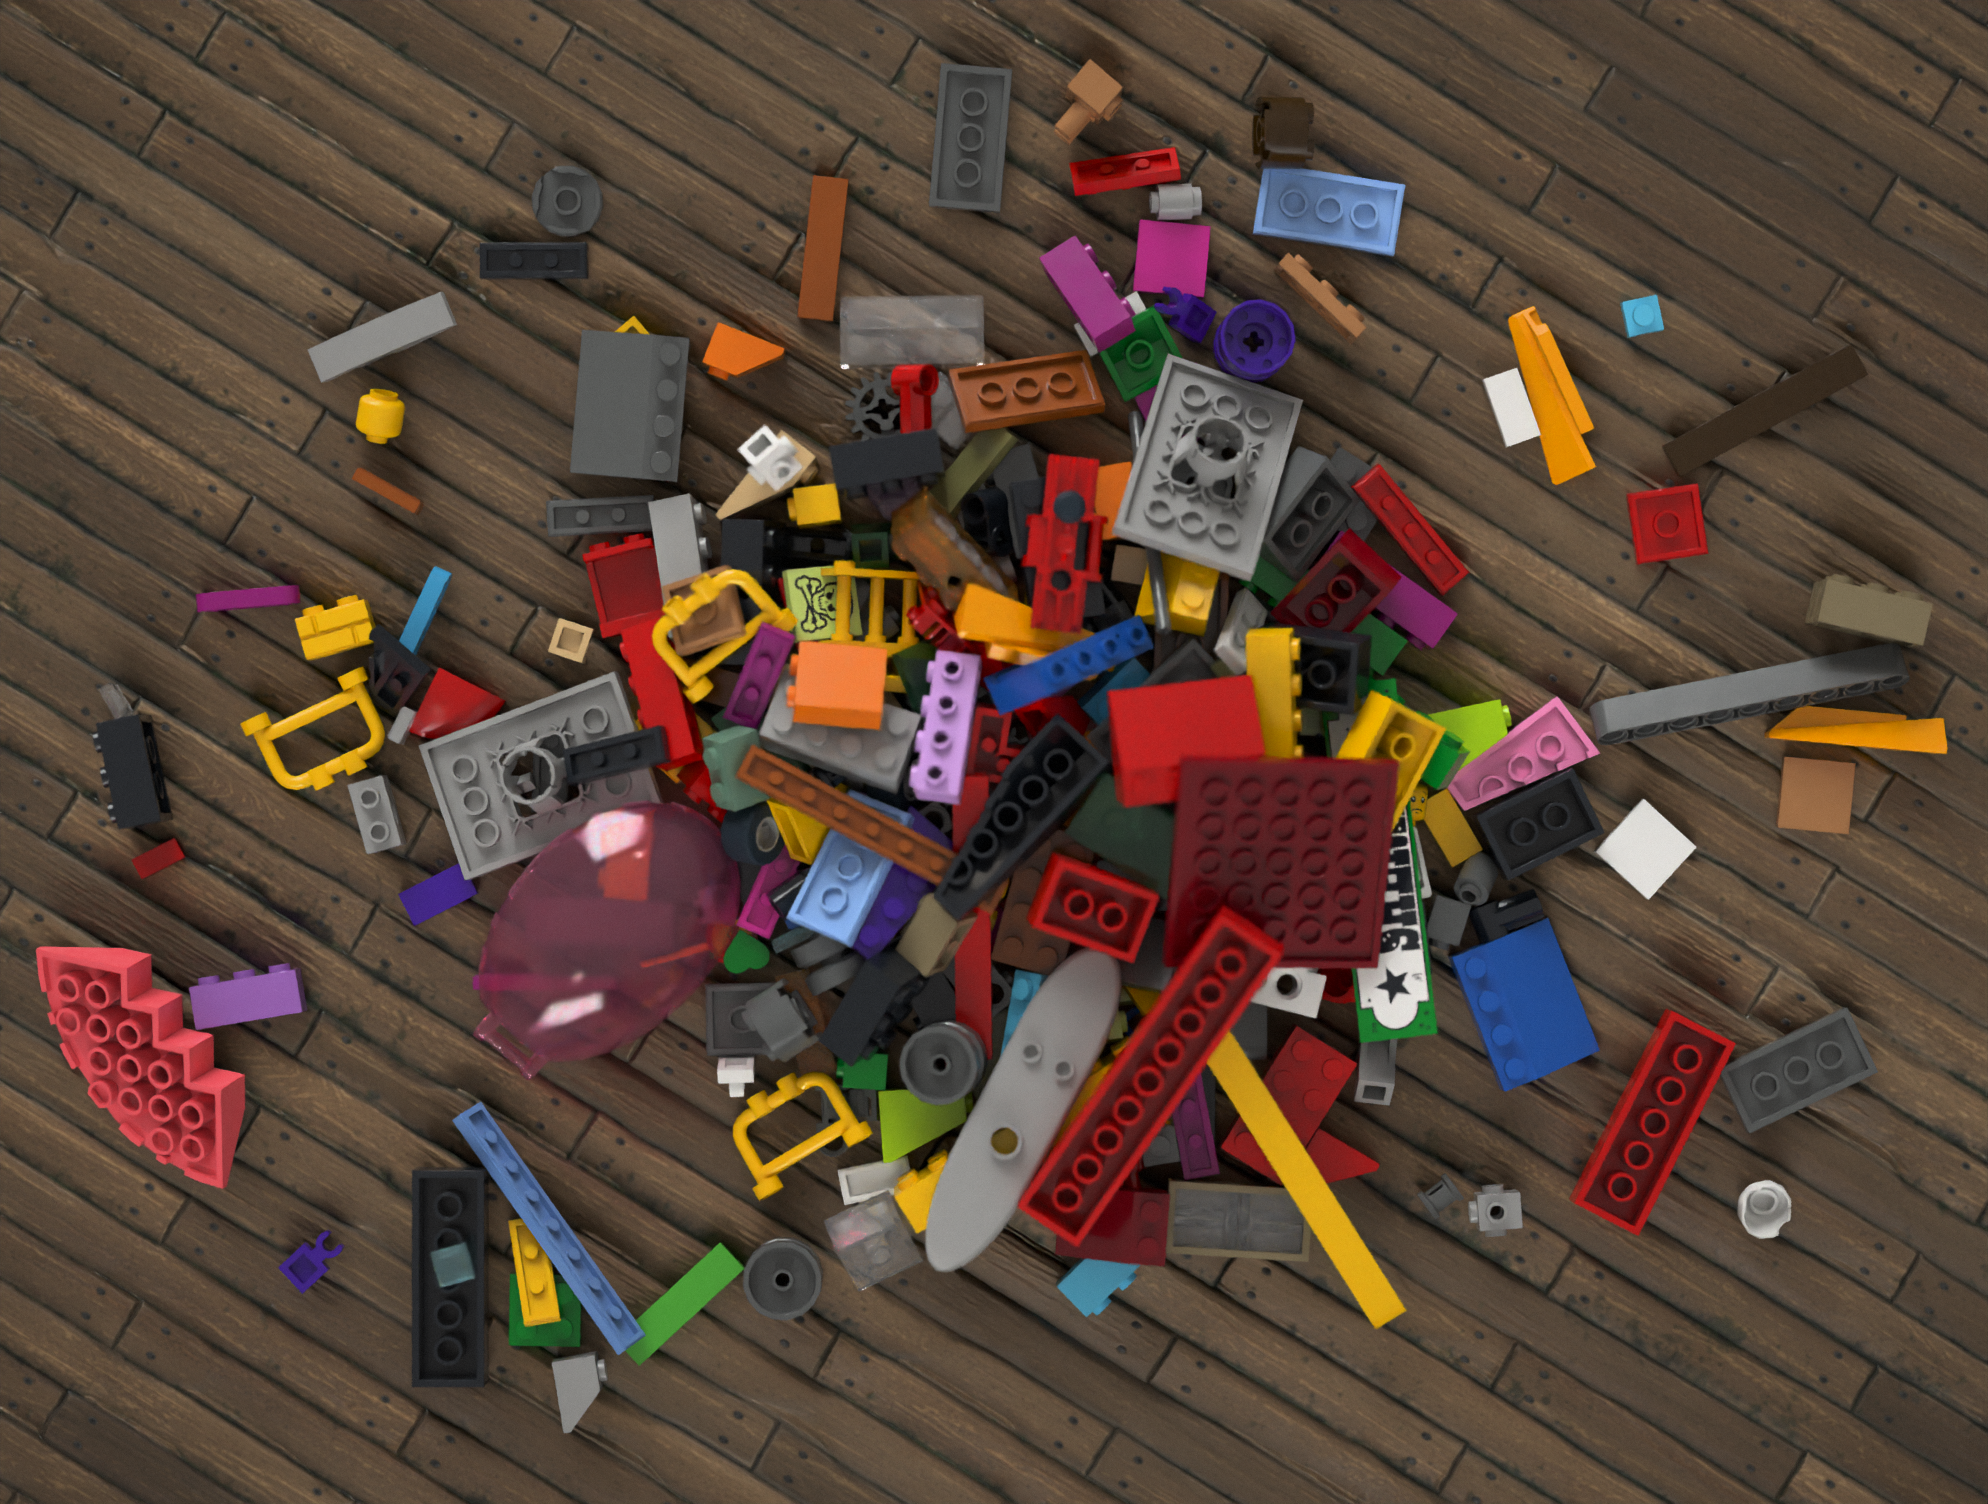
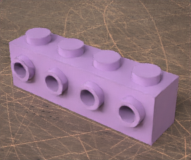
M937 650L935 662L929 661L926 681L927 683H932L930 696H923L921 717L926 718L924 731L918 730L915 745V752H920L919 765H912L910 774V787H915L917 799L961 804L982 671V662L978 655Z

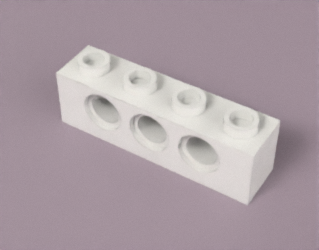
M1309 968V971L1272 969L1250 1002L1316 1018L1327 976L1317 974L1318 968ZM1288 974L1293 981V986L1290 992L1282 995L1277 989V981L1282 975Z

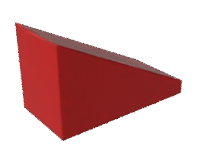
M173 838L131 859L141 879H147L186 857L177 840Z

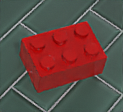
M1052 851L1026 919L1033 928L1133 963L1156 907L1159 894L1150 886Z

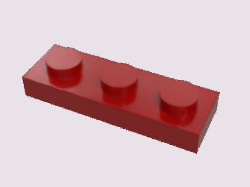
M1175 147L1069 163L1075 196L1093 195L1098 192L1131 189L1138 186L1165 184L1181 180Z

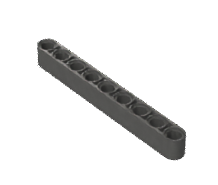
M1888 643L1605 699L1594 703L1589 708L1598 744L1614 745L1891 690L1905 685L1910 678L1900 645Z

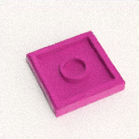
M1140 219L1133 292L1168 295L1162 289L1163 287H1172L1180 290L1182 295L1184 293L1193 294L1195 297L1203 299L1211 226Z

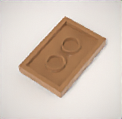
M1287 253L1277 264L1274 272L1351 345L1367 328L1362 324L1365 320L1364 316L1352 305L1349 304L1345 307L1336 299L1339 293L1330 283L1324 279L1321 282L1315 279L1310 274L1313 268L1304 258L1298 254L1293 257Z

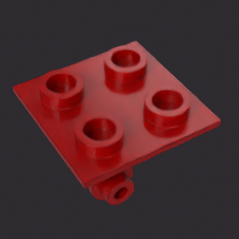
M918 580L917 586L922 605L919 608L914 605L907 611L908 623L921 635L924 633L926 640L934 636L931 644L937 647L939 651L967 654L965 649L968 648L972 653H975L976 648L973 639L958 636L954 619L958 608L953 611L944 603L946 598L935 586L930 585L927 587Z

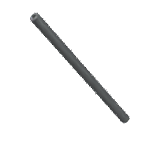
M1138 411L1128 414L1133 459H1135L1144 430L1142 414ZM1145 546L1157 633L1167 634L1172 629L1161 551Z

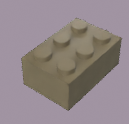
M1836 574L1826 576L1825 580L1814 582L1805 624L1885 643H1896L1907 648L1924 645L1933 603L1923 601L1924 595L1910 591L1895 592L1894 595L1888 593V586L1869 582L1867 585L1861 584L1856 586L1853 585V578Z

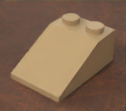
M781 430L776 437L780 439L785 436L799 451L794 457L803 468L777 491L767 481L760 485L748 472L715 516L721 522L722 519H736L793 492V489L798 488L800 484L807 487L819 472L815 466L818 463L816 456Z

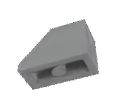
M597 1351L558 1357L552 1362L563 1433H570L601 1391L603 1387L602 1381L608 1380L605 1359L599 1360Z

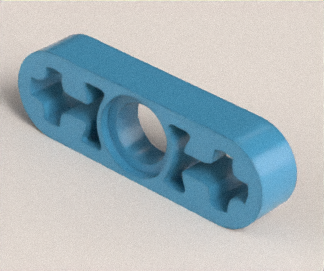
M437 566L431 571L399 639V642L414 655H417L452 578V573Z

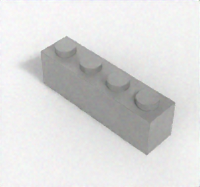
M690 493L648 502L661 590L662 586L709 571L707 559L712 558V550L709 539L704 537L702 525L707 523L703 504L698 503ZM662 591L663 603L665 605L664 595ZM670 630L668 632L669 639L674 643L672 631Z

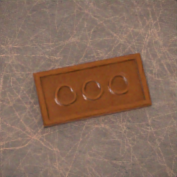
M1087 349L950 369L948 371V380L965 433L1104 413L1105 402Z

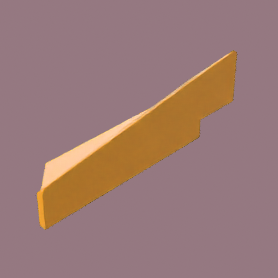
M1532 306L1509 317L1508 323L1532 411L1541 434L1540 440L1553 484L1558 485L1596 467L1581 436L1593 430L1594 426L1550 329L1546 323L1542 324L1536 308Z
M969 584L966 587L954 617L959 637L984 641L988 657L1020 665H1027L1096 634L1083 628L1081 629V634L1031 629V607L974 584ZM1115 666L1110 667L1106 670L1112 672ZM1099 673L1090 676L1084 680H1093L1097 678Z
M1805 706L1790 711L1785 718L1766 731L1764 738L1947 754L1943 718L1906 720L1907 715Z

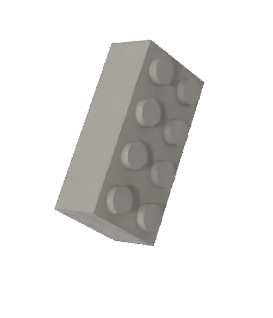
M785 669L759 733L761 748L897 794L916 745L917 732L921 730V715L883 703L880 730L793 722L794 708H787L788 686H796V676H790V671Z

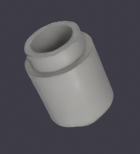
M1191 183L1157 184L1156 191L1149 193L1150 213H1156L1157 220L1192 219L1193 216H1200L1202 211L1201 188L1192 187Z

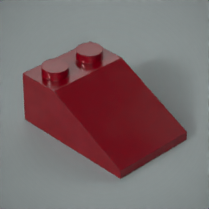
M1349 528L1270 614L1283 624L1351 633L1393 590L1402 576Z
M1120 1186L1078 1247L1056 1234L1055 1255L1132 1265L1165 1267L1170 1205L1169 1191Z

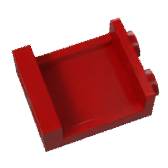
M644 533L624 537L623 545L610 547L609 542H603L589 546L590 553L582 555L583 561L586 564L603 639L621 636L620 630L665 616V612L662 610L664 603L654 539L652 537L645 539Z

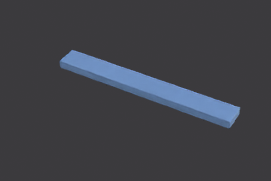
M479 1102L452 1121L615 1352L618 1355L646 1336L484 1105Z

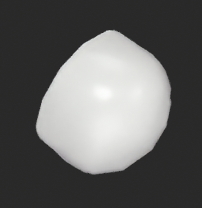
M1764 1180L1747 1186L1739 1196L1737 1214L1749 1234L1759 1239L1774 1238L1779 1235L1781 1226L1791 1219V1198L1783 1186L1773 1181Z

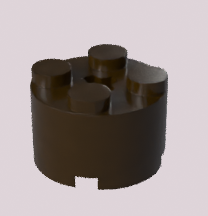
M1259 96L1255 106H1262L1260 115H1253L1252 123L1253 155H1260L1261 161L1255 163L1258 169H1302L1306 160H1312L1314 156L1313 139H1308L1309 124H1313L1314 121L1313 103L1305 102L1303 97Z

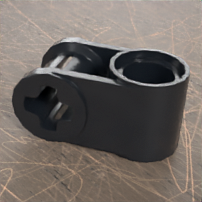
M990 487L966 494L961 502V511L964 521L965 547L967 552L972 557H981L985 553H992L996 557L1007 556L1012 549L1013 537L1010 531L1006 494L998 487ZM1001 537L1002 541H996V539Z

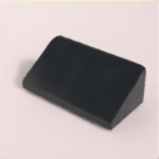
M786 527V530L790 533V547L788 551H784L785 566L788 569L834 566V561H853L851 533Z

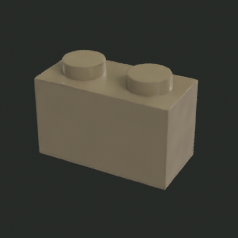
M932 892L927 893L917 905L918 912L914 919L906 924L901 931L902 939L895 949L925 977L947 969L978 917L972 910L959 922L933 897L934 893Z

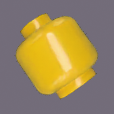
M370 389L369 394L360 397L356 428L366 434L367 441L385 444L388 438H394L401 434L405 404L398 399L396 392L385 389Z

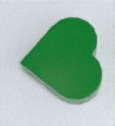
M739 929L724 954L723 963L728 971L735 974L742 973L748 968L760 969L768 963L770 952L763 943Z

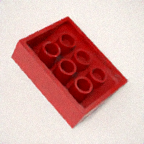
M1251 675L1107 691L1116 799L1124 807L1177 801L1181 756L1266 757Z

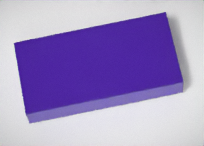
M458 863L398 895L413 925L416 926L479 894L472 879H464Z

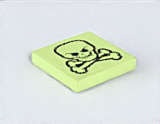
M834 566L793 569L782 572L787 608L798 619L797 624L790 630V633L796 636L793 643L831 639V634L835 633L837 576H821V568H833ZM855 577L851 579L850 634H853V637L863 635Z

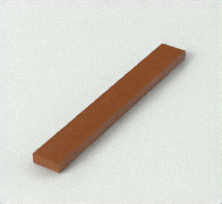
M753 744L735 776L736 779L936 886H939L953 859L958 855ZM1006 880L977 908L992 915L1009 881Z

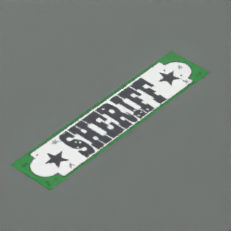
M1396 678L1369 682L1368 695L1373 690L1399 704ZM1322 710L1327 758H1336L1359 712L1352 715ZM1410 799L1392 831L1378 968H1352L1360 1043L1438 1034Z

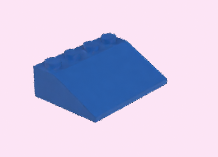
M1548 917L1513 930L1510 934L1485 944H1477L1448 956L1497 1084L1502 1091L1505 1092L1541 1078L1600 1051Z

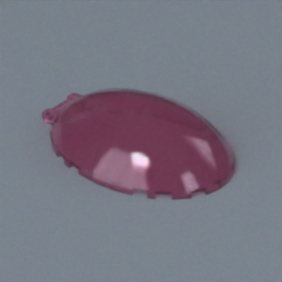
M645 800L622 804L623 807L605 813L600 811L591 815V819L574 829L569 828L545 847L527 866L508 891V897L491 921L487 940L482 947L478 969L480 1000L490 1013L475 1029L473 1036L481 1042L483 1040L487 1041L521 1070L520 1075L526 1080H530L548 1061L553 1063L582 1061L610 1053L628 1045L661 1024L682 1006L700 987L720 959L732 935L740 905L741 879L737 861L732 860L725 852L721 843V831L707 817L692 808L674 802L664 804ZM502 1024L535 1054L531 1058L527 1057L495 1029Z

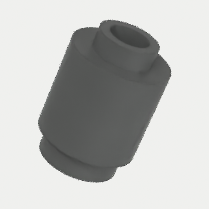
M1478 853L1465 861L1454 884V893L1462 902L1477 906L1487 901L1498 877L1495 860L1486 854Z

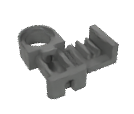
M837 1084L855 1117H867V1121L880 1120L878 1090L850 1089V1093H843V1090H848L849 1088H843V1084ZM819 1086L815 1088V1091H821L822 1122L816 1123V1134L840 1120L825 1091ZM868 1097H871L872 1115H869ZM844 1141L843 1146L839 1150H831L826 1145L819 1150L826 1156L836 1157L845 1153L849 1148Z

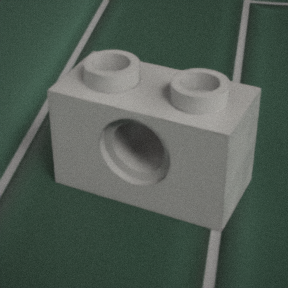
M388 775L347 785L367 854L407 844Z

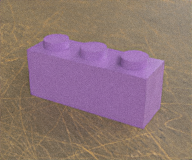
M290 963L268 966V974L255 976V970L250 969L233 972V980L220 982L219 975L198 978V986L189 987L196 1030L307 1011L301 969L291 970Z

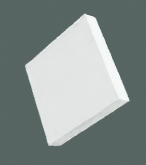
M1641 799L1594 852L1649 900L1693 852L1696 846L1645 799Z

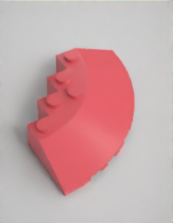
M36 948L41 991L47 993L51 1012L47 1013L50 1024H56L63 1043L59 1044L71 1069L78 1067L90 1083L88 1095L98 1108H107L113 1118L121 1125L118 1129L138 1147L144 1145L157 1155L156 1160L164 1165L168 1163L173 1164L179 1169L184 1170L185 1176L196 1181L222 1189L225 1188L228 1183L245 1111V1074L214 1068V1034L183 1028L182 994L152 988L151 954L123 948Z

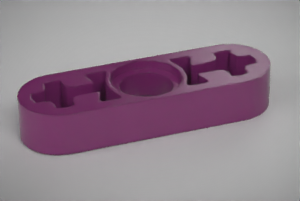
M299 585L195 594L197 612L199 613L301 604Z

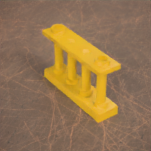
M834 561L833 568H821V576H837L835 633L831 634V640H819L818 643L887 649V658L936 660L938 649L931 644L933 638L930 639V645L919 644V637H916V629L908 623L909 618L906 617V613L912 606H917L918 580L936 582V588L946 598L944 603L949 607L950 588L946 587L943 583L942 567H933V573L856 569V562ZM852 577L870 578L868 635H865V641H853V634H850ZM885 579L903 580L901 637H898L897 643H886V636H883Z

